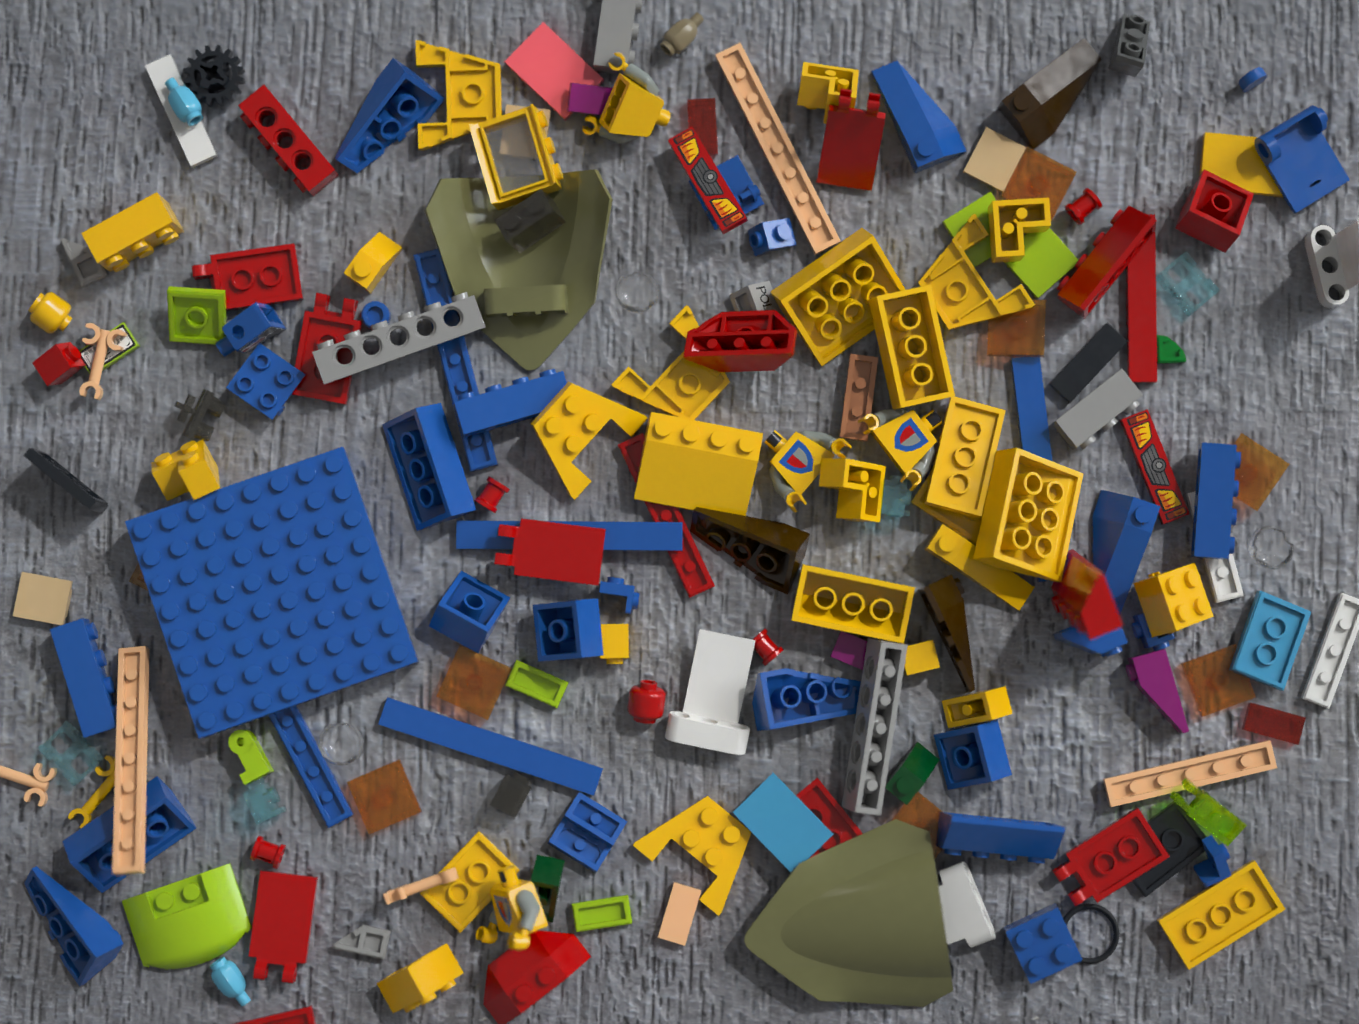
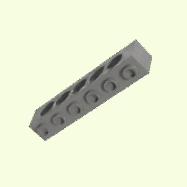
M467 292L451 297L453 303L442 306L439 301L425 306L426 312L415 316L414 312L411 311L397 316L399 322L388 325L385 320L371 325L372 331L361 335L360 330L343 335L345 341L334 344L332 339L317 344L318 350L312 353L323 383L334 382L486 328L475 296L468 297ZM455 310L460 314L461 319L458 325L453 327L446 325L444 315L447 311ZM427 319L433 323L434 329L430 335L422 336L419 334L417 326L421 320ZM396 329L404 330L407 335L405 343L399 346L391 341V333ZM370 338L376 339L380 344L379 351L374 355H369L364 350V343ZM348 348L351 350L353 358L349 364L344 365L338 361L337 353L340 349Z
M868 638L841 806L856 813L881 815L907 653L908 645L873 638Z

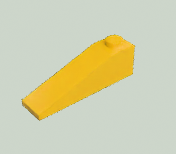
M944 524L940 525L924 550L1020 611L1035 587L1012 571L996 568L974 560L976 546Z

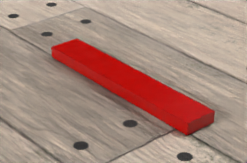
M1147 214L1155 219V214ZM1155 232L1126 267L1127 375L1133 383L1157 382Z
M644 433L618 444L635 483H637L645 439ZM645 502L654 522H683V551H668V554L689 598L715 587L679 508Z

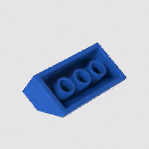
M441 403L414 408L382 424L417 531L459 518L476 510Z
M158 776L150 780L146 787L145 863L196 829L194 822L173 791ZM114 806L62 841L70 864L101 893L128 876L112 874Z
M939 812L936 846L944 848V853L951 855H961V851L965 850L972 851V856L989 858V853L1000 854V859L1017 861V856L1028 857V862L1045 863V858L1055 859L1065 833V827L1048 822Z

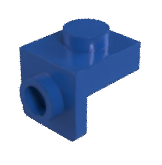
M790 218L762 222L748 230L749 243L755 256L797 245Z
M608 577L607 582L601 581L599 593L627 597L625 614L631 615L632 609H638L640 593L634 592L635 586L624 585V579Z
M1144 613L1132 616L1134 620L1131 623L1133 633L1137 639L1141 638L1144 648L1153 647V650L1157 651L1170 646L1169 640L1175 639L1174 633L1152 637Z
M1212 835L1202 839L1208 859L1193 866L1195 873L1205 887L1231 876L1227 864L1230 855L1223 843L1218 845Z

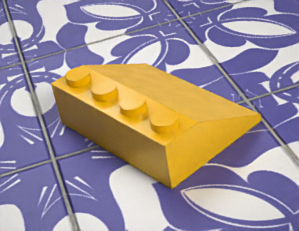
M860 228L770 293L788 321L796 328L798 335L820 366H823L875 329L868 299L906 289L875 237L865 229Z
M651 412L648 417L634 500L692 511L696 507L746 516L763 433Z
M1017 447L996 451L973 559L996 568L1061 582L1083 473Z

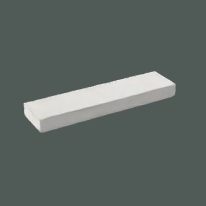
M171 54L145 65L190 166L194 168L218 157L202 121L194 126H189L187 122L184 123L179 120L168 101L170 91L166 87L165 82L170 78H175L179 86H185Z
M1195 492L1186 494L1192 520L1194 517ZM1229 554V559L1226 560L1203 558L1214 603L1244 596L1233 554Z
M1339 593L1301 699L1327 709L1330 708L1359 630V599Z

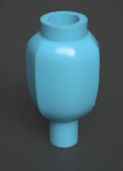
M175 78L168 79L165 85L170 91L168 101L174 113L181 122H187L189 126L198 124L203 119L200 102L188 87L179 86Z
M224 956L210 965L212 969L211 978L218 989L225 996L236 998L241 1007L250 1002L251 999L245 992L246 981L233 961L226 960Z

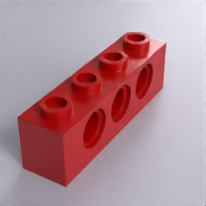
M262 85L238 105L243 111L240 118L249 129L254 126L261 133L257 138L267 150L273 148L279 156L275 160L286 172L291 169L296 175L293 182L302 193L308 190L314 196L339 176L332 165L265 85ZM266 116H275V122L272 126H262V121ZM289 136L293 138V143L290 147H280V142L284 137ZM302 158L311 159L310 166L305 170L298 169V162Z

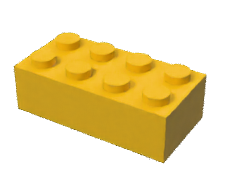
M931 285L868 299L892 409L955 396Z

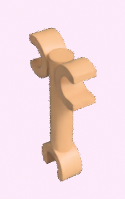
M87 323L85 327L94 330L95 336L92 339L82 338V341L87 345L93 346L97 344L88 382L81 385L79 393L81 396L86 397L88 389L94 387L96 391L94 399L101 400L103 389L99 383L108 346L114 351H123V347L114 344V339L116 336L126 337L127 333L119 329L112 331L103 330L93 323Z
M37 763L33 769L34 776L0 765V777L31 787L25 793L24 801L30 802L32 795L37 793L40 796L38 806L43 807L48 801L46 791L49 787V781L56 777L57 768H51L48 776H43L41 773L43 764Z
M453 867L416 882L390 889L383 893L386 905L413 894L457 880L459 876L456 868Z

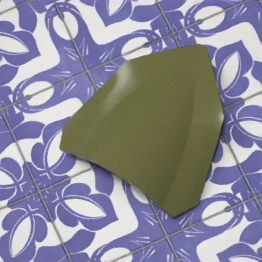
M583 170L563 173L564 179L560 180L562 189L540 196L547 205L514 227L501 216L518 204L498 210L491 204L484 178L439 179L424 211L455 296L467 292L468 297L474 295L486 327L481 330L521 367L531 371L538 369L596 302L613 201L599 171ZM544 175L499 177L503 193L545 179Z
M894 819L799 863L746 932L744 940L746 947L819 1001L925 1007L952 992L953 985L930 831Z

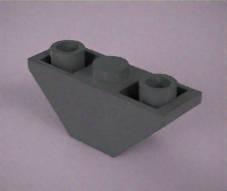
M1123 14L1110 55L1109 70L1132 77L1137 76L1145 62L1150 21L1138 15L1130 16Z

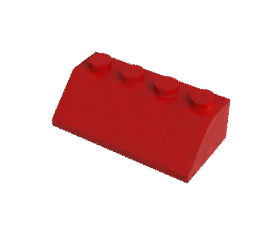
M1128 206L1125 211L1120 209L1110 221L1113 224L1107 233L1102 231L1092 245L1095 248L1090 255L1083 254L1075 265V268L1078 270L1071 278L1066 276L1057 287V290L1060 291L1058 299L1085 319L1156 231L1157 220L1131 206Z
M1074 549L1068 550L1062 581L1053 582L1051 586L1054 594L1051 597V602L1057 613L1060 612L1064 620L1068 619L1072 627L1075 626L1079 634L1084 633L1090 640L1123 627L1104 574Z

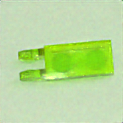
M1185 778L1181 783L1187 791L1196 796L1194 800L1189 804L1182 795L1175 791L1169 795L1170 798L1183 808L1188 816L1225 845L1229 846L1247 826L1246 823L1204 789L1201 791L1194 783Z

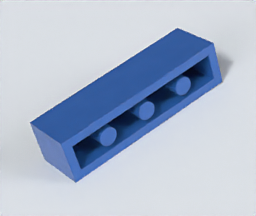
M550 369L539 373L540 378L529 380L528 377H522L513 380L512 386L502 388L501 384L485 388L486 393L475 396L474 392H469L458 396V401L454 402L453 407L462 438L537 417L567 384L564 372L556 373L555 369Z
M1204 442L1199 444L1191 557L1226 560L1229 559V554L1234 553L1235 537H1230L1231 525L1235 526L1237 520V509L1232 508L1233 497H1238L1239 480H1234L1235 469H1239L1241 463V452H1236L1237 445Z
M82 618L51 628L52 639L83 737H92L116 729L117 704L112 694L115 693V685L112 678L106 675L104 666L107 665V660L103 650L98 649L95 640L98 639V631L93 622L90 623L89 619Z

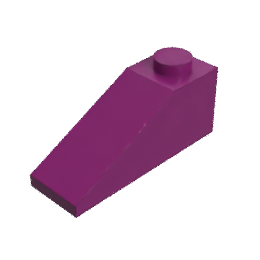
M1166 649L1127 658L1129 664L1126 665V672L1129 680L1134 681L1135 686L1178 733L1189 732Z

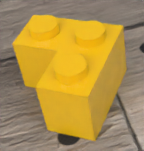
M803 62L797 105L804 106L807 109H825L823 123L826 124L829 105L838 106L840 90L842 88L852 90L850 108H855L859 70Z
M1049 198L997 200L991 202L988 206L992 263L1021 261L1025 256L1023 233L1046 232L1050 228Z
M203 439L198 442L189 441L182 445L180 450L171 454L169 452L163 453L151 463L152 474L167 501L187 492H190L195 500L220 489L218 466Z
M822 458L819 487L839 490L836 518L855 522H880L886 466L846 458Z
M446 943L428 952L411 964L393 972L376 984L392 1013L402 1009L407 1013L419 1005H424L436 998L435 991L438 989L442 993L456 985L454 979L464 972Z

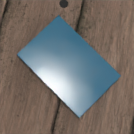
M1261 590L1257 591L1229 670L1276 690L1284 691L1311 611Z
M774 773L732 812L791 873L799 863L809 859L834 835Z

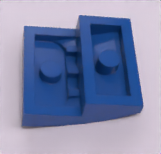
M579 792L547 844L596 873L627 821Z

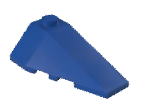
M392 58L375 80L335 159L358 173L384 154V149L396 140L400 142L407 137L406 133L417 126L418 123H426L445 98L416 73Z
M898 61L871 71L915 174L967 152L955 124Z
M1100 490L1092 515L1093 565L1104 574L1120 615L1152 534L1160 506L1132 496Z
M787 668L758 673L752 700L757 731L771 730L856 714L861 681L800 672Z
M37 866L32 868L24 882L25 887L38 913L41 916L46 915L50 927V931H48L51 940L57 938L64 952L59 955L64 966L77 984L82 986L116 958L124 943L118 931L114 930L107 920Z

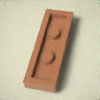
M850 354L839 438L868 441L869 434L865 435L863 433L868 430V425L863 421L858 423V420L867 414H871L878 357Z

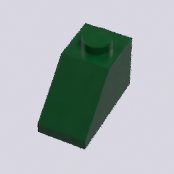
M916 742L887 778L885 789L905 805H908L925 784L940 759L919 742Z
M537 855L531 882L535 887L547 922L553 923L565 860Z

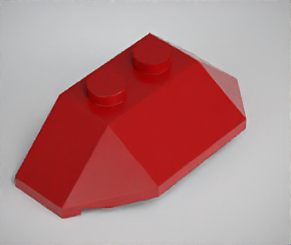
M776 310L721 312L705 321L697 329L693 328L687 332L683 357L685 360L718 372L775 371L793 357L797 330Z
M534 931L528 934L530 942L527 948L520 950L509 948L488 964L483 1005L498 1024H506L522 1014L591 958L589 952L574 933Z

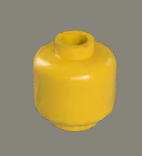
M48 292L45 295L40 293L28 310L31 313L30 321L48 334H53L57 329L63 332L72 320V317L68 315L71 311V305L53 292Z

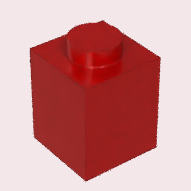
M71 342L55 344L32 362L47 386L63 384L86 366L81 358L80 351Z

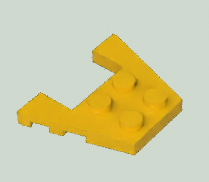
M415 40L417 68H446L447 122L418 123L419 151H424L470 134L468 124H478L502 116L501 65L499 63L468 54H460L450 51L448 48L426 44L424 41Z
M973 214L968 219L964 227L956 234L952 242L918 282L920 287L931 285L936 311L949 330L1035 307L1034 302L1022 284L996 300L967 257L965 251L989 236L976 214Z
M687 305L669 323L685 340L688 331L699 327L690 307ZM683 351L651 386L629 366L611 386L675 417L695 420L729 385L730 381L725 372H718L685 360Z
M568 382L533 420L531 425L545 452L549 455L559 478L564 483L568 495L575 500L591 483V480L572 463L577 455L610 419L632 437L648 418L638 411Z
M707 795L635 841L633 846L652 862L670 839H673L717 875L699 900L719 916L724 908L752 832Z

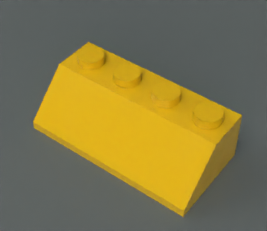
M802 564L791 621L904 644L915 587Z

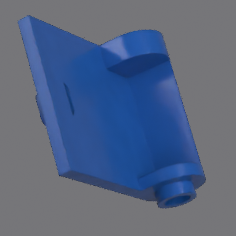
M1313 105L1259 136L1254 141L1257 153L1293 214L1350 180L1322 133L1327 128L1328 117L1323 109Z

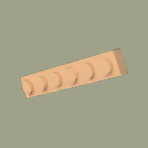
M1266 740L1104 778L1103 783L1109 807H1114L1276 769L1277 765L1271 740Z

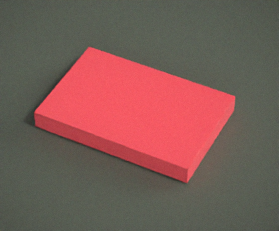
M544 22L504 61L522 81L565 121L573 114V112L567 111L570 83L600 86L604 82V79Z

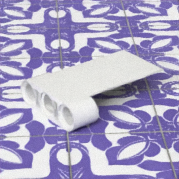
M1359 220L1353 222L1337 234H1335L1331 227L1320 225L1311 230L1305 237V248L1317 297L1320 304L1326 308H1335L1343 304L1349 297V289L1359 284ZM1316 233H1320L1325 237V246H1321L1316 242ZM1323 260L1331 263L1332 273H1327L1323 270ZM1330 287L1335 288L1339 292L1338 301L1330 298L1328 293Z
M699 629L683 712H669L665 732L667 740L736 755H744L746 753L750 727L738 722L755 640Z
M964 861L940 870L943 885L939 886L947 945L965 938L968 945L972 948L996 939L992 922L966 862Z

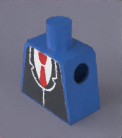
M255 302L222 327L226 336L216 342V346L225 357L235 350L248 353L254 350L259 343L263 344L284 331L286 327L272 305Z

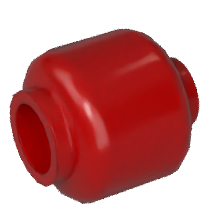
M641 680L640 684L632 686L629 690L627 711L636 722L645 724L655 723L656 719L661 718L664 714L666 693L657 686L656 681Z

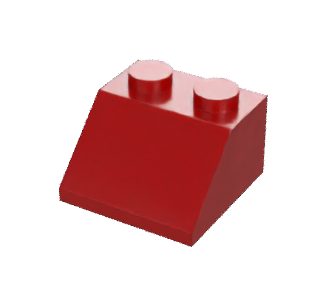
M1204 169L1181 210L1175 229L1226 253L1240 236L1254 194Z

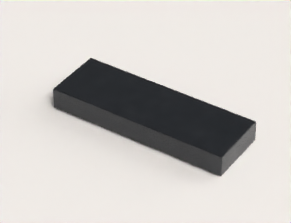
M1107 322L1049 385L1068 403H1071L1128 341Z

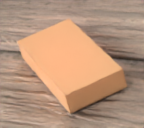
M674 882L658 938L685 946L701 894L700 889Z

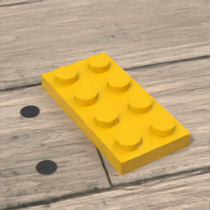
M955 396L949 398L925 505L977 519L982 516L1006 410Z
M1251 860L1233 871L1230 877L1209 886L1157 919V922L1185 967L1190 970L1286 909L1256 861Z

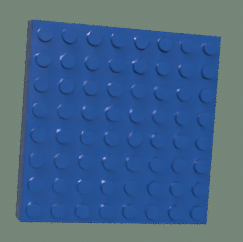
M344 447L226 486L194 500L191 498L125 521L199 739L419 663Z

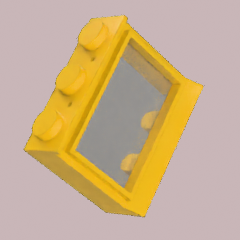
M530 104L528 107L478 124H468L491 204L498 210L519 204L535 193L543 196L562 189L560 180L564 179L559 163L555 164L552 157L556 150L552 138L547 137L544 128L548 127V123L543 110L539 111L534 104Z

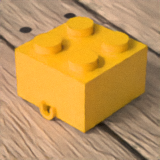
M1195 563L1163 573L1158 571L1149 574L1147 579L1133 583L1152 637L1167 633L1171 634L1180 631L1182 628L1214 617Z

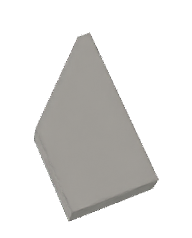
M64 238L60 240L81 287L85 288L109 276L106 269L96 262L89 247Z
M363 924L334 943L333 948L385 959L391 930Z

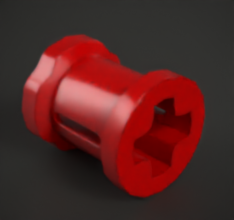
M1085 188L1082 191L1083 195L1072 204L1069 203L1064 206L1066 212L1078 225L1085 222L1084 218L1091 212L1102 207L1100 199L1089 188Z
M488 476L486 487L474 501L496 513L497 504L504 493H508L510 489Z
M766 628L752 639L755 640L754 650L763 659L762 664L764 666L784 650L781 646H776L770 639Z
M258 836L252 849L250 860L255 861L258 859L272 864L273 868L277 869L282 861L286 845L281 844L279 846L265 841L262 836Z

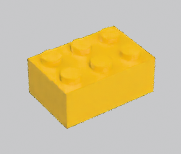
M156 192L81 234L96 262L110 272L113 270L114 272H119L130 265L129 261L137 257L142 259L151 255L154 252L153 248L162 243L168 245L179 239L178 235L183 233L184 230L169 203Z

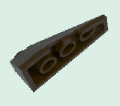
M1083 38L1001 101L998 110L1032 151L1056 132L1102 60L1087 40Z
M696 507L693 511L690 532L716 551L723 550L734 558L733 563L739 568L743 565L756 574L754 579L787 595L805 557L810 533L785 523Z
M948 575L918 591L966 691L972 692L975 690L965 606L962 597L965 591L958 578L953 579L952 575Z

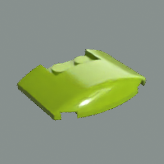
M231 863L122 900L142 964L145 967L181 969L205 963L233 948L245 932L248 933L252 929Z

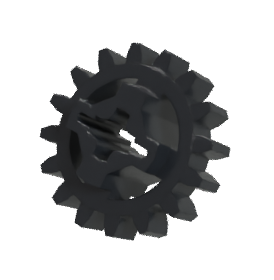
M206 45L205 53L203 54L199 50H195L197 58L195 60L188 58L187 61L191 64V67L183 69L184 73L189 76L183 80L185 85L191 86L189 89L194 95L197 94L196 98L200 104L205 99L209 107L213 106L214 101H217L220 107H223L224 99L226 98L230 102H234L232 94H241L242 92L238 88V84H245L246 82L244 78L239 76L245 73L243 66H238L241 60L238 56L232 58L233 52L229 48L223 53L220 45L216 46L215 51H212ZM215 59L214 61L205 63L208 60ZM229 65L232 69V80L227 75ZM206 71L210 74L213 73L215 75L218 73L222 80L216 78L211 79L209 75L206 73ZM197 72L201 74L202 78L199 83L200 87L197 83ZM224 89L219 93H214L215 91Z

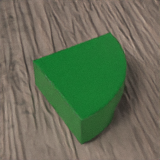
M1157 335V364L1186 362L1185 353L1176 342L1169 337Z

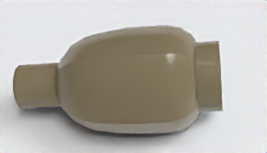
M696 12L690 19H681L673 24L663 35V42L660 44L663 52L670 57L674 54L682 53L696 38L697 27L704 21V18Z

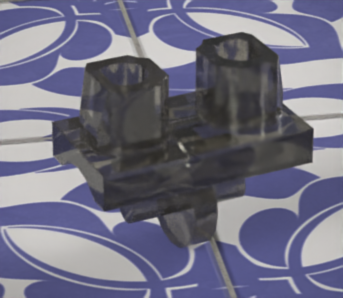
M203 389L194 409L192 406L196 398L189 394L184 404L176 401L174 406L181 409L177 420L185 423L188 414H191L182 435L192 440L197 438L209 441L214 428L202 423V419L206 412L219 418L226 404L214 397V393Z

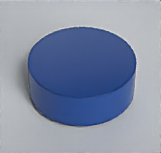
M1258 67L1245 74L1239 80L1238 85L1243 92H1247L1261 84L1268 76L1262 67Z
M372 301L362 309L361 318L363 323L371 329L370 326L385 320L389 323L390 311L385 304L379 301Z

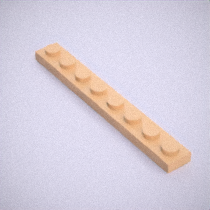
M741 42L715 54V58L814 254L817 255L839 244L841 241Z
M146 646L118 648L112 874L117 876L145 873L150 649Z

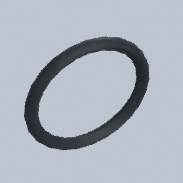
M1091 903L1081 904L1072 908L1065 915L1063 920L1066 926L1070 918L1077 912L1091 909L1103 913L1110 920L1113 927V941L1109 949L1098 957H1082L1083 960L1080 961V963L1084 964L1099 963L1106 960L1116 949L1119 942V926L1115 917L1106 908Z

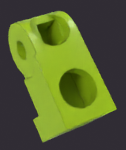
M239 729L230 735L228 739L229 748L232 752L238 754L246 770L239 775L244 785H249L274 772L253 732Z

